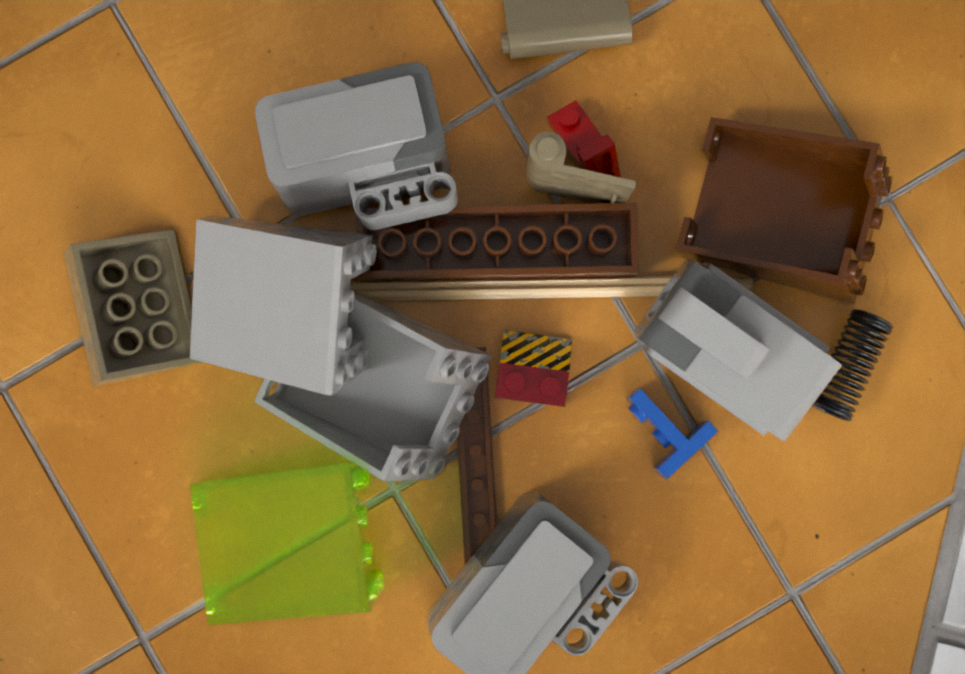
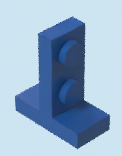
M640 388L634 390L626 398L631 403L628 410L641 423L647 420L655 429L651 433L653 437L665 449L669 445L673 448L653 467L663 478L668 479L718 432L709 421H702L685 437Z

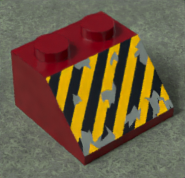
M504 330L495 398L565 407L572 339Z

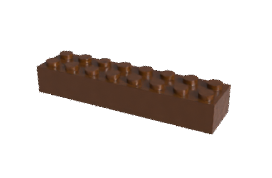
M637 203L456 206L446 214L378 230L365 228L360 223L356 214L357 233L373 235L372 244L376 245L377 250L374 265L370 266V270L357 276L361 282L635 277L639 273ZM365 208L363 213L373 215L379 208Z

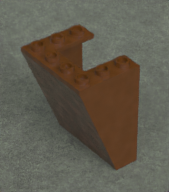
M711 117L702 149L709 159L694 219L684 217L676 251L685 259L688 258L700 263H711L715 267L855 304L857 295L862 296L866 286L867 276L863 275L865 262L871 263L874 255L875 242H871L874 229L879 230L882 224L884 209H879L882 196L888 197L892 184V176H889L890 167L886 166L887 157L883 156L880 144Z

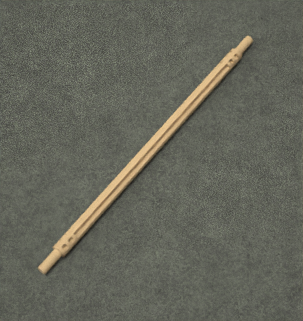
M672 276L351 281L350 289L375 301L658 296ZM732 278L749 291L753 290L752 278Z

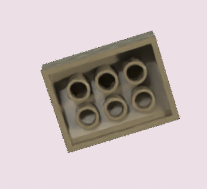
M174 229L69 245L64 252L93 387L202 362L190 359L192 306Z

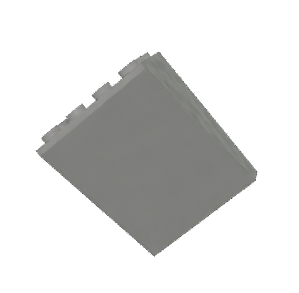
M218 216L196 219L190 359L316 393L334 395L362 373V370L366 369L368 363V350L364 349L365 338H356L351 342L352 329L347 327L348 312H352L355 300L354 291L350 290L351 279L370 270V266H373L376 260L377 250L376 245L372 244L373 235Z
M354 291V306L352 312H348L347 327L352 329L351 342L356 338H365L364 349L368 350L366 369L362 370V373L332 396L279 382L274 393L269 396V391L276 381L264 379L254 402L384 482L435 479L444 468V457L450 445L459 436V425L464 414L468 413L473 406L475 399L473 395L479 383L488 374V363L492 356Z

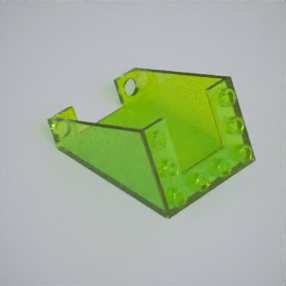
M347 460L191 483L190 489L208 625L370 612L382 594V590L385 589L382 569H376V563L373 561L371 541L365 542L363 527H368L366 505H360L359 497L366 493L365 488L370 486V473Z

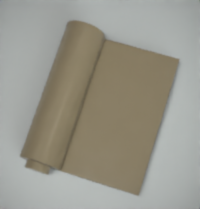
M502 0L506 20V33H500L503 54L509 53L510 60L632 44V23L627 0Z
M544 131L539 133L530 143L525 178L528 185L538 192L591 204L626 203L635 189L636 181L564 165L566 145L564 140L554 132Z

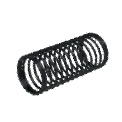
M854 309L851 310L850 318L847 319L848 325L844 326L845 332L840 333L842 339L837 340L839 346L834 347L837 353L831 354V357L845 368L863 376L871 377V373L867 370L840 361L835 356H841L861 367L874 370V365L864 360L873 363L878 362V359L870 354L882 355L879 350L873 347L885 348L879 341H888L887 337L882 334H891L893 325L877 315ZM850 320H853L865 327L854 325ZM847 327L854 328L855 330L861 332L864 335L851 332L847 329ZM844 334L851 335L852 337L858 339L861 342L850 340L846 338ZM841 342H848L849 344L865 352H862L851 347H846ZM838 349H844V350H846V351L852 353L853 355L858 356V357H860V358H862V359H864V360H861V359H859V358H856V357H853V356H850V355H847V354H843V353L840 352ZM843 369L837 371L860 383H869L867 379ZM836 375L833 377V379L847 386L865 391L863 386ZM831 381L828 384L846 394L862 398V395L854 390ZM828 388L823 390V392L829 393L850 404L859 405L858 401L848 396L831 391ZM820 394L812 405L829 415L846 421H851L852 417H854L851 412H856L853 407L828 398L823 394Z

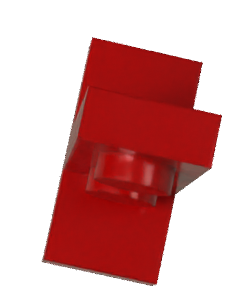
M577 100L547 116L549 125L564 140L566 150L579 168L621 177L615 143L608 134L603 137L601 136Z

